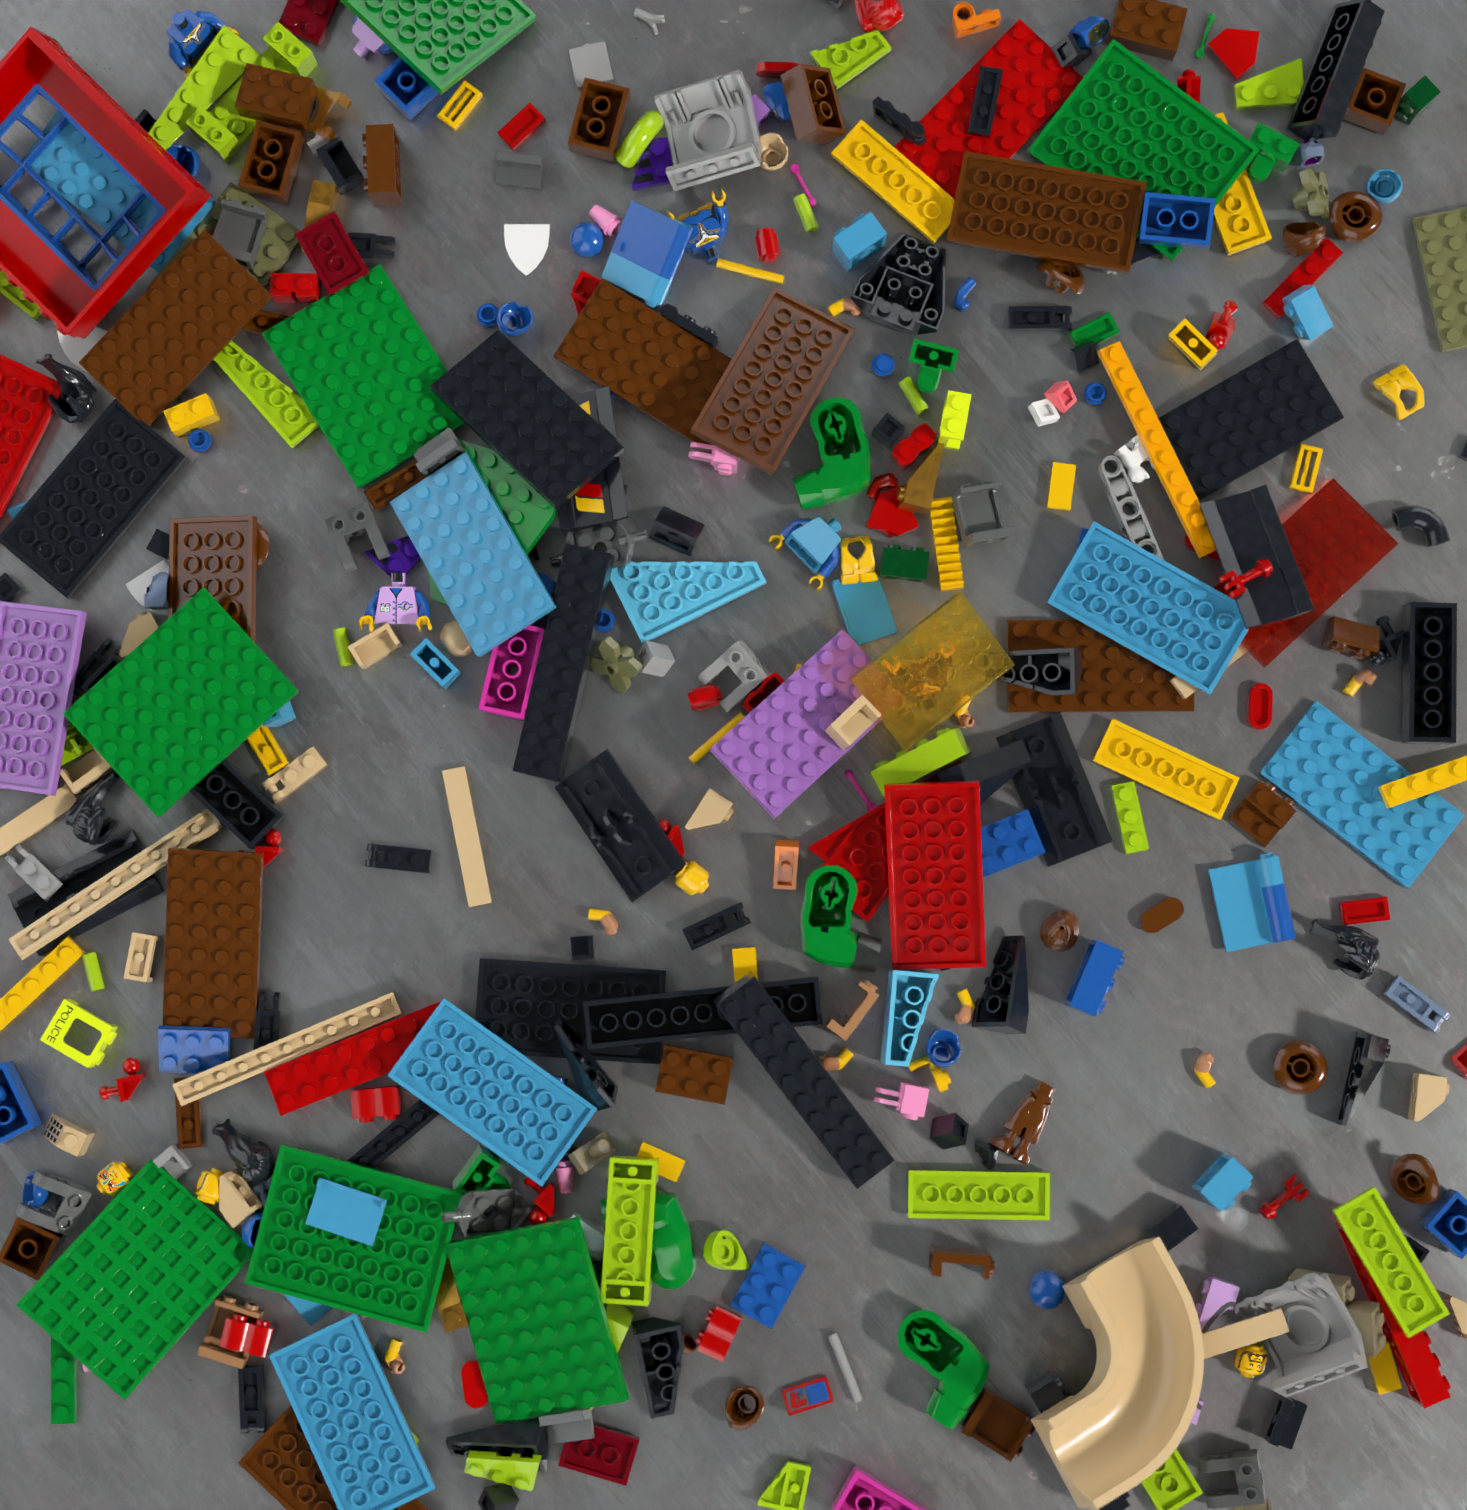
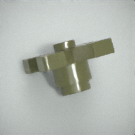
M1309 168L1300 171L1299 175L1303 188L1298 189L1292 195L1295 208L1298 211L1309 210L1310 216L1316 217L1321 215L1323 219H1330L1329 213L1332 201L1329 199L1325 173H1314Z
M608 636L598 647L600 653L592 657L589 667L597 674H608L611 686L623 695L632 684L630 678H634L640 672L643 665L636 660V654L631 647L626 645L619 647V644Z

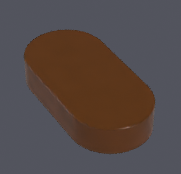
M1170 897L1146 910L1140 917L1141 928L1148 933H1156L1178 920L1184 912L1182 902L1177 898Z

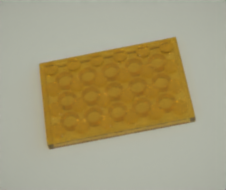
M959 591L852 675L849 680L861 695L863 694L881 713L880 721L902 750L906 752L1015 664L963 593Z

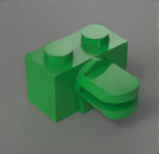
M1258 123L1249 141L1260 150L1247 169L1248 177L1254 182H1263L1267 179L1273 167L1284 172L1300 143Z
M914 338L909 361L920 364L916 381L920 391L924 393L935 391L939 385L943 370L955 372L960 349Z
M480 1144L452 1182L454 1191L464 1193L463 1195L469 1191L510 1189L511 1187L508 1179L496 1172L501 1165L499 1157Z

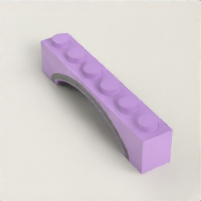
M1209 1276L1208 1280L1203 1281L1200 1290L1203 1296L1201 1302H1197L1195 1305L1202 1333L1209 1331L1215 1321L1225 1311L1234 1309L1240 1290L1239 1286ZM1200 1398L1191 1423L1195 1425L1203 1406V1401Z

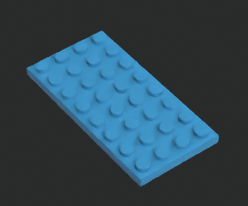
M57 110L43 130L45 134H48L63 117L59 110ZM71 122L64 127L31 165L57 193L105 231L140 193V190ZM37 138V140L34 142V144L29 149L27 154L24 156L23 160H25L30 155V153L36 148V146L41 142L40 138ZM146 197L131 214V218L142 231L158 214L159 210ZM210 197L150 267L158 273L163 269L185 239L216 204L214 199ZM124 223L113 237L125 247H128L135 240L136 235Z
M464 452L390 501L391 506L476 656H483L557 608L468 453Z
M1096 522L1092 523L1047 601L1053 607L1211 695L1249 630L1245 628L1234 599Z
M1317 700L1314 701L1259 772V775L1406 889L1410 888L1465 816L1436 792L1387 809L1378 787L1412 774Z
M443 998L387 1075L540 1186L545 1183L598 1109L446 998Z
M354 1313L269 1355L338 1510H393L436 1488L358 1314Z

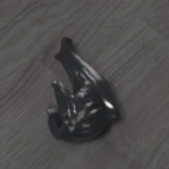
M45 354L44 358L37 359L36 363L43 365L49 370L61 387V400L58 401L53 394L47 398L53 410L68 423L82 422L94 408L93 395L96 392V388L83 373L55 361L52 358V354Z
M111 773L87 790L76 800L66 814L65 823L73 827V833L81 841L94 846L103 844L120 824L118 820L112 819L104 826L103 818L106 815V810L104 807L100 808L106 792L119 780L118 774Z
M1318 919L1311 922L1313 927L1309 930V934H1318L1331 939L1345 950L1344 957L1348 958L1349 962H1343L1337 958L1334 960L1337 968L1346 975L1360 980L1373 974L1380 960V953L1377 950V946L1380 944L1378 938L1354 926L1326 925Z
M226 1119L223 1124L214 1126L213 1134L220 1136L224 1141L231 1160L235 1162L238 1174L244 1180L255 1183L267 1181L273 1175L275 1159L266 1143L261 1141L257 1142L258 1144L251 1143L247 1136L241 1134L230 1124V1119Z

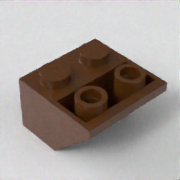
M1333 616L1328 620L1322 646L1328 647L1330 652L1341 654L1344 651L1351 653L1350 657L1364 660V657H1370L1379 651V628Z

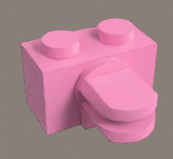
M690 443V449L695 451L689 452V458L710 462V465H713L714 470H717L720 475L731 476V473L737 474L739 458L714 445Z
M900 1082L899 1091L876 1087L875 1092L896 1096L897 1100L874 1096L873 1101L896 1106V1110L907 1119L918 1120V1116L924 1117L929 1088L926 1086Z

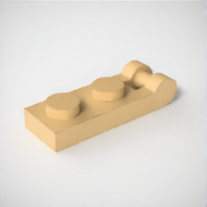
M312 746L273 777L263 782L261 786L265 791H269L272 795V801L276 804L328 766V764L317 749ZM280 781L285 786L282 790H279L276 786Z

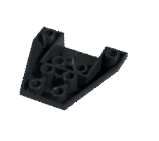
M903 233L859 277L851 296L852 301L868 319L910 336L937 332L945 313L946 249Z

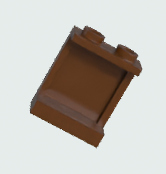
M930 1246L928 1270L931 1276L941 1277L942 1262L980 1265V1275L984 1280H989V1275L994 1274V1260H992L987 1251Z
M984 1387L961 1424L960 1431L969 1438L970 1436L1011 1463L1013 1458L1017 1459L1023 1449L1021 1446L1025 1438L1029 1439L1035 1427L1031 1422V1419H1033L1031 1416Z

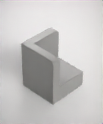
M646 640L636 653V660L643 665L640 671L645 674L664 677L675 662L669 646Z
M177 1144L171 1145L153 1160L158 1168L164 1167L175 1180L180 1178L194 1165L185 1153L178 1149Z

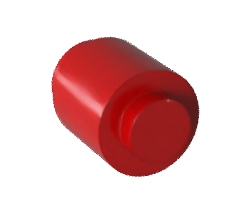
M773 228L757 230L754 239L758 260L763 261L764 264L776 262L777 258L781 256L777 233H774Z
M713 683L694 688L692 692L687 693L692 711L696 709L701 711L719 706V700H723L719 686L714 687Z

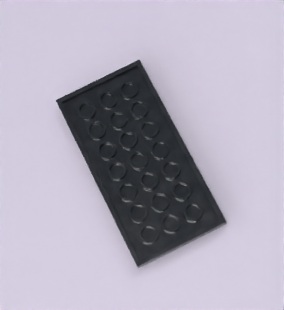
M499 330L430 385L431 391L555 510L624 452V447Z
M1296 339L1158 419L1200 501L1339 422L1344 416L1299 340Z
M114 399L0 534V544L69 599L185 462L187 457L142 420H137Z
M480 958L475 1020L523 1055L566 1058L555 1030L557 1018L561 1016L587 1048L582 1001L665 992L666 970ZM662 1041L588 1049V1051L596 1060L660 1065Z

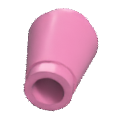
M595 205L589 212V216L592 217L606 236L614 237L618 234L622 225L619 216L599 205Z
M563 1157L554 1169L560 1193H571L574 1191L576 1168L569 1157Z

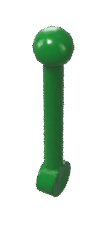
M1213 13L1207 15L1208 22L1199 49L1195 52L1197 59H1201L1204 56L1203 49L1212 22L1216 19Z

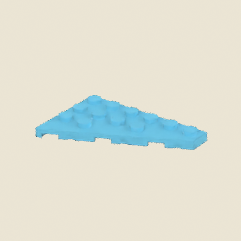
M630 561V564L613 568L610 580L642 645L646 640L651 641L767 584L757 562Z

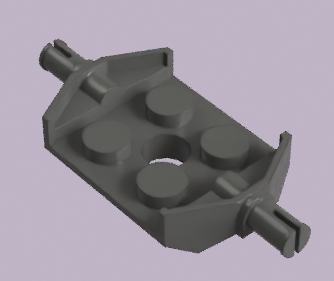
M619 520L599 524L576 532H568L565 544L596 550V546L604 542L606 553H611L615 556L613 568L630 564L633 557L634 544L637 541L648 539V535H646L647 531L645 529L635 533L630 532ZM563 553L550 557L552 566L561 564Z
M518 1188L469 1191L462 1196L458 1208H455L453 1212H442L441 1219L442 1222L456 1221L465 1239H468L467 1234L519 1228L531 1211L540 1207L538 1205L527 1206ZM493 1205V1209L490 1212L484 1213V1210Z

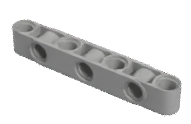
M1110 455L1105 457L1098 466V474L1124 538L1141 548H1149L1153 555L1164 560L1121 461L1116 456ZM1104 464H1113L1115 467V472H1107L1104 468ZM1123 505L1131 506L1133 514L1126 515L1122 510Z

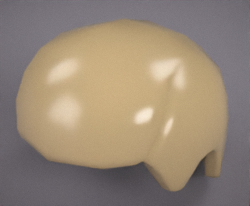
M770 132L761 135L762 153L760 167L768 171L782 168L788 161L789 153L788 146L782 140V136Z
M452 620L443 626L440 632V640L448 654L453 657H465L473 651L457 620Z

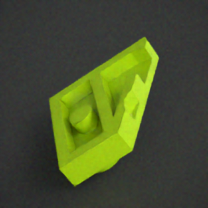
M787 1461L759 1497L757 1505L777 1510H803L811 1465Z

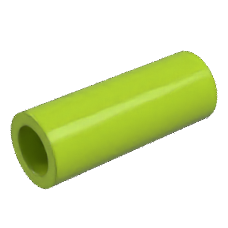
M803 193L795 196L793 201L806 233L817 230L819 226L806 194Z
M910 376L898 383L917 415L929 408Z
M346 627L334 629L333 635L340 666L353 665L354 660L348 648L350 643Z
M96 952L82 955L91 992L104 989L105 986Z

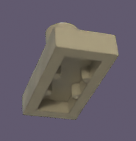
M603 1131L570 1153L568 1157L578 1173L582 1175L616 1152V1149Z

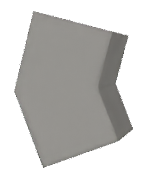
M318 129L315 138L308 141L307 144L317 159L319 155L316 149L334 138L332 134Z

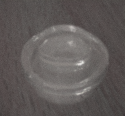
M1232 1207L1226 1211L1224 1222L1229 1229L1240 1231L1247 1226L1248 1215L1242 1208Z

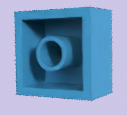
M869 212L867 215L864 213L860 214L853 220L854 224L848 228L844 226L834 234L832 252L847 272L885 247L887 233L872 212Z
M1223 1153L1192 1188L1212 1207L1219 1211L1223 1209L1228 1210L1236 1201L1234 1197L1239 1192H1245L1251 1186L1252 1182L1250 1180L1253 1176L1232 1156Z

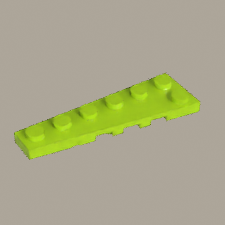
M223 25L148 133L167 150L189 128L185 122L200 106L207 110L244 73L246 63L253 64L261 54Z
M231 341L214 359L292 449L319 427L302 398L234 342Z

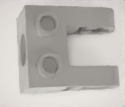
M743 640L733 644L697 677L703 685H708L728 667L737 675L742 684L720 703L727 713L756 690L764 679L771 674Z

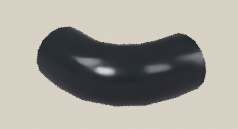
M1419 505L1402 506L1392 509V520L1397 531L1408 528L1419 529L1425 537L1427 547L1437 546L1450 541L1447 528L1441 517L1431 509Z

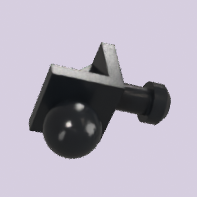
M1387 615L1376 619L1375 622L1377 626L1380 625L1386 637L1379 641L1380 649L1378 653L1369 657L1370 662L1375 666L1383 665L1386 660L1390 662L1398 658V649L1403 634H1405L1404 629L1394 633L1388 622L1390 619Z

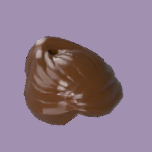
M1317 222L1290 223L1285 225L1282 231L1285 250L1293 257L1316 249L1325 238L1326 227L1325 225H1319Z
M1067 909L1054 912L1046 917L1040 929V937L1044 945L1048 949L1057 952L1070 950L1077 942L1079 936L1078 919L1073 912Z
M750 1385L739 1386L728 1395L725 1402V1415L732 1429L745 1430L754 1425L761 1417L765 1402L763 1395L757 1388Z

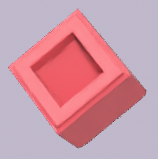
M1068 381L1056 382L1044 393V396L1061 413H1065L1077 401Z

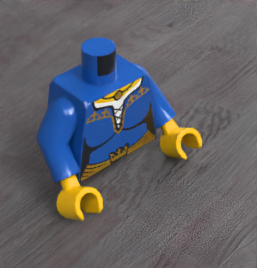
M186 9L183 13L178 12L173 15V24L167 29L169 57L181 71H185V79L192 70L188 65L192 66L202 56L221 27L225 25L222 20L210 11L198 10L193 13ZM227 27L228 29H230L232 32H234L236 35L239 36V33H238L234 28H232V27Z
M722 188V196L720 198H715L714 191L712 190L711 197L716 202L715 205L713 202H710L677 218H674L672 213L666 211L670 219L684 222L694 228L685 251H691L693 255L704 252L708 262L720 257L716 246L723 243V236L726 235L729 216L726 203L723 202L726 194Z

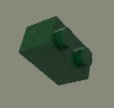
M1425 75L1402 96L1395 112L1396 116L1409 125L1432 104L1441 91Z
M889 544L887 548L883 547L879 578L920 583L926 582L929 552H924V548L911 547L910 550L901 549L902 546Z

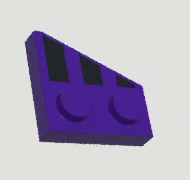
M668 137L652 139L640 156L632 183L633 191L671 184L666 174V167L673 166Z
M408 535L386 543L390 556L382 560L378 559L374 548L365 552L390 577L391 573H405L406 576L421 560Z

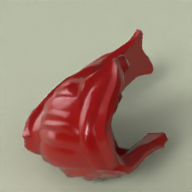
M854 0L857 18L865 33L875 29L879 31L889 30L895 27L898 22H901L905 16L900 0Z

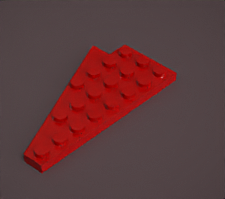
M960 759L955 763L949 765L948 767L942 769L941 771L963 763V761ZM937 773L920 783L939 782L936 776ZM885 803L808 848L825 861L823 866H839L847 870L856 880L857 894L852 911L866 922H869L889 895Z

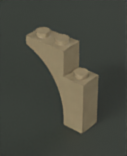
M1297 1268L1288 1277V1281L1298 1280L1308 1273L1320 1275L1324 1272ZM1327 1273L1361 1332L1365 1355L1376 1357L1386 1344V1337L1383 1335L1382 1330L1384 1314L1381 1313V1304L1354 1299L1355 1289L1352 1286L1350 1276Z

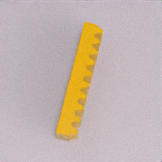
M952 497L932 499L929 510L940 592L964 588Z

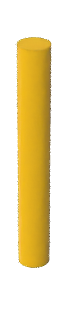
M718 258L716 265L717 268L778 284H783L785 277L781 274Z
M739 712L688 757L693 764L698 762L710 751L712 746L745 716Z

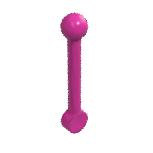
M792 164L791 172L796 175L810 206L814 207L816 199L812 198L799 173V165Z
M847 770L844 775L847 779H850L867 804V810L875 809L876 805L870 802L853 777V771Z

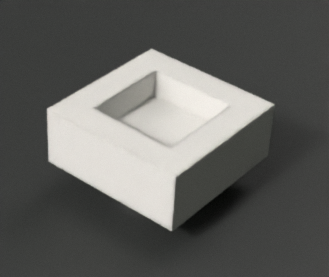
M1048 399L1033 402L1028 407L1038 427L1057 422L1060 418L1055 406Z

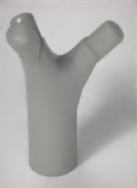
M636 8L634 11V17L648 23L655 35L659 33L656 23L665 22L663 14L654 15L639 8Z

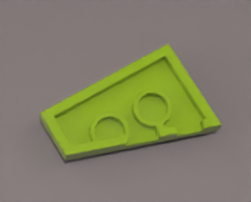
M876 30L854 37L850 41L841 44L835 43L829 45L828 48L811 51L809 55L818 67L830 68L835 89L838 90L889 53L891 46L882 34Z
M1302 58L1235 84V109L1295 106L1304 85Z
M470 1450L464 1472L475 1477L493 1480L496 1483L511 1485L521 1490L533 1491L542 1455H533V1458H521V1454L512 1453L511 1457H504L497 1452Z

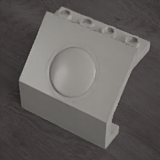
M741 69L655 95L654 100L667 131L673 166L666 167V174L674 191L760 166L762 145L750 86L746 84Z
M1326 1272L1320 1275L1315 1273L1305 1274L1303 1278L1285 1282L1282 1286L1265 1290L1263 1294L1255 1297L1245 1298L1234 1306L1235 1314L1244 1319L1278 1308L1282 1309L1290 1332L1263 1340L1271 1354L1277 1369L1278 1379L1271 1381L1272 1389L1284 1397H1289L1367 1368L1361 1332Z

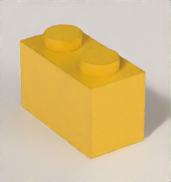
M1186 319L1168 335V339L1200 371L1218 353V350Z
M206 393L163 411L171 431L178 438L221 420L213 400Z

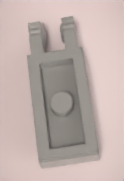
M17 844L15 846L16 851L26 859L19 864L13 856L8 854L5 860L15 868L14 871L45 901H48L63 883L33 854H30L20 844Z

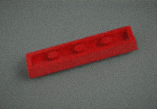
M1326 238L1262 304L1279 319L1285 313L1283 309L1285 304L1282 298L1304 285H1313L1343 252L1329 238Z

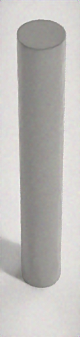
M837 1332L828 1335V1338L854 1403L860 1402L863 1398Z

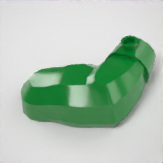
M840 397L826 399L816 406L810 417V426L818 442L821 465L817 470L811 469L792 478L802 510L844 501L858 495L868 488L870 484L869 443L858 407L848 399Z
M656 1190L651 1261L652 1282L665 1289H676L685 1285L694 1276L697 1267L691 1229L677 1195L671 1192ZM607 1198L601 1199V1213L604 1232L606 1222Z
M919 1310L909 1314L901 1322L898 1330V1346L904 1356L923 1366L932 1376L939 1380V1388L934 1389L924 1410L934 1420L948 1429L954 1430L969 1412L968 1407L979 1396L986 1382L990 1365L986 1357L964 1332L946 1322L933 1311Z

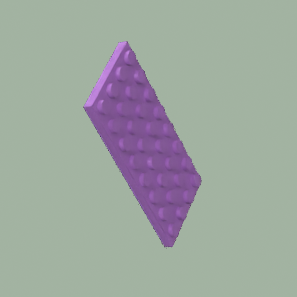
M0 601V788L56 796L69 721L63 713L72 704L87 612Z
M842 629L712 746L710 751L774 820L906 697L892 686L890 679ZM863 694L881 713V716L843 751L825 730Z

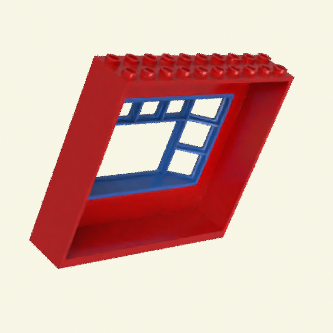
M30 26L0 61V138L18 120L41 140L25 160L0 140V150L19 166L3 185L0 184V271L7 275L6 279L14 287L19 286L24 291L22 295L29 302H35L40 307L38 311L49 320L51 318L56 323L55 328L65 336L68 334L73 338L80 337L85 339L212 195L51 37ZM38 95H42L63 114V117L48 134L41 131L23 115L25 109ZM69 122L140 190V193L103 235H100L31 166ZM24 173H27L44 190V193L29 210L24 208L9 192ZM148 197L159 212L141 231L132 220L131 214ZM50 198H53L70 215V218L55 235H52L35 218V215ZM76 223L95 240V244L79 261L60 242ZM126 223L136 235V238L118 256L108 241ZM103 248L114 263L96 282L86 269V265Z

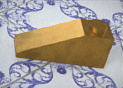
M313 179L304 228L336 211L340 191L336 184Z
M939 443L905 484L899 487L897 493V500H899L898 508L923 515L930 510L944 447L943 443Z
M447 1257L436 1299L437 1308L446 1333L469 1325L463 1310L449 1257Z

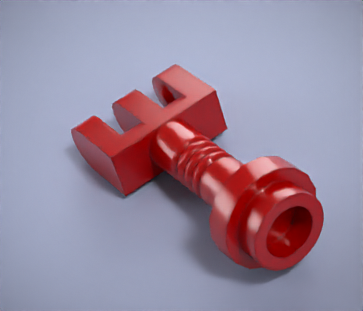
M1268 559L1258 560L1256 562L1257 567L1240 576H1237L1235 571L1232 570L1219 578L1221 584L1229 580L1231 581L1224 586L1226 591L1235 588V590L1229 593L1231 599L1245 593L1246 588L1243 584L1260 575L1264 578L1270 576L1273 566Z
M1293 1174L1282 1183L1286 1191L1270 1204L1267 1202L1261 1204L1259 1212L1266 1220L1276 1218L1277 1214L1275 1211L1291 1198L1299 1203L1310 1194L1308 1189L1303 1190L1299 1194L1298 1191L1304 1187L1302 1181L1293 1186L1292 1183L1299 1178L1297 1174Z

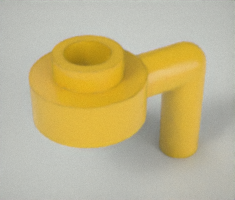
M927 1055L909 1063L910 1072L928 1065L939 1092L949 1089L947 1084H950L951 1081L947 1071H941L940 1067L933 1065Z

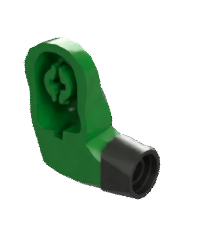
M827 865L814 870L806 881L805 896L800 914L804 955L816 962L832 967L875 972L882 939L862 932L856 934L851 930V911L857 894L856 880L847 870L836 865Z

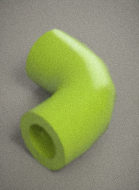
M654 110L647 111L627 134L615 153V158L621 165L628 168L634 167L649 143L663 128L664 121L658 112Z

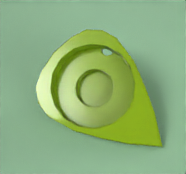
M717 1230L708 1236L705 1241L703 1256L710 1266L721 1270L750 1269L738 1240L731 1232Z

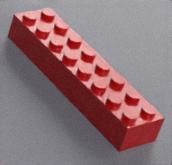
M441 1001L265 1071L264 1074L280 1116L390 1073Z
M1336 1223L1368 1300L1381 1304V1313L1384 1314L1383 1334L1386 1337V1341L1389 1342L1392 1355L1411 1399L1423 1408H1427L1450 1398L1451 1396L1448 1391L1451 1389L1445 1375L1442 1376L1438 1367L1441 1366L1437 1355L1432 1353L1429 1348L1431 1340L1425 1330L1420 1331L1410 1338L1405 1336L1340 1223Z

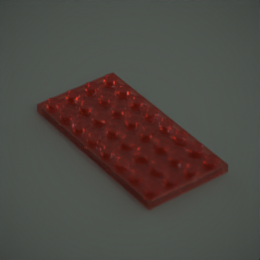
M1334 478L1282 524L1314 610L1248 630L1241 645L1263 668L1271 663L1398 544ZM1228 581L1222 584L1219 582L1214 587V589L1230 597L1229 593L1232 592L1231 590L1226 591L1224 589Z

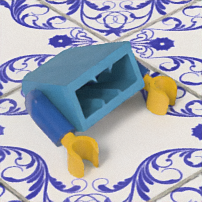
M821 517L813 520L810 518L796 519L781 530L780 535H772L769 542L771 543L775 539H779L780 543L774 548L775 550L781 549L785 543L814 574L819 572L817 576L812 577L809 581V584H811L813 579H819L821 584L816 589L818 590L823 585V579L827 578L838 564L840 555L838 544L841 538L836 533L841 530V525L836 519H831L828 523Z

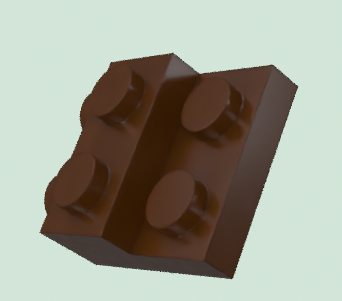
M1261 781L1257 782L1228 817L1262 847H1266L1278 831L1283 829L1297 812L1293 808L1294 802L1286 796L1279 797L1275 793L1277 789L1268 781L1264 783Z

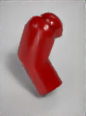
M885 473L875 477L866 496L875 500L882 488L896 487L898 485V478L892 473Z

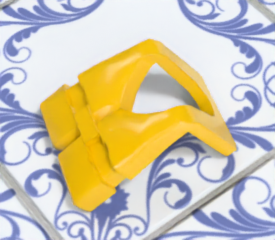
M1405 364L1391 370L1390 374L1386 373L1373 381V386L1381 390L1382 394L1395 404L1398 420H1402L1425 406L1423 388ZM1402 389L1417 392L1415 404L1408 410H1405L1404 404L1400 399Z
M866 535L841 538L839 542L841 548V584H856L859 580L862 583L877 581V569H875L876 564L870 537ZM859 541L865 546L863 554L858 559L854 558L848 551V545L851 542Z

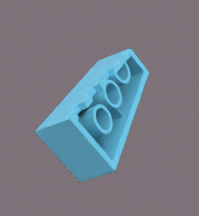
M888 970L880 1057L881 1064L909 1066L939 974Z

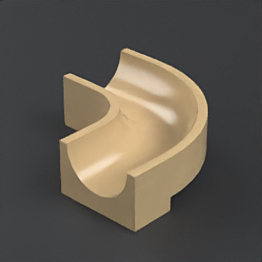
M1160 1237L1140 1240L1062 1286L1085 1329H1091L1097 1347L1096 1367L1090 1381L1083 1390L1075 1396L1067 1397L1031 1419V1422L1078 1508L1098 1510L1152 1475L1179 1445L1188 1430L1197 1407L1204 1369L1201 1327L1188 1288Z

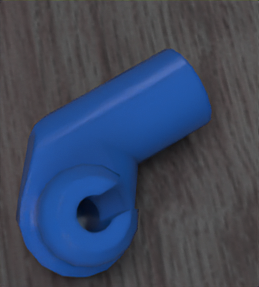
M968 277L957 289L954 306L962 312H965L970 305V302L965 298L977 284L974 278Z

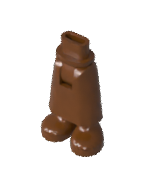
M1039 1080L1035 1089L1031 1088V1092L1024 1097L1003 1127L1008 1130L1006 1134L1002 1137H993L989 1143L1004 1153H1010L1011 1157L1028 1166L1030 1162L1028 1148L1030 1143L1037 1144L1048 1117L1050 1103L1053 1102L1051 1097L1056 1089ZM1019 1136L1021 1138L1019 1143L1011 1151L1015 1139Z

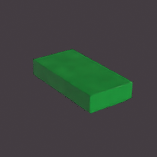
M1108 312L1070 331L1068 335L1074 346L1077 347L1089 341H1093L1097 345L1118 335L1120 330L1111 313Z

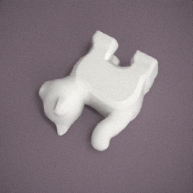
M1138 434L1114 453L1116 457L1121 459L1124 467L1127 468V476L1131 483H1143L1145 479L1150 477L1145 469L1140 466V464L1149 461L1154 469Z

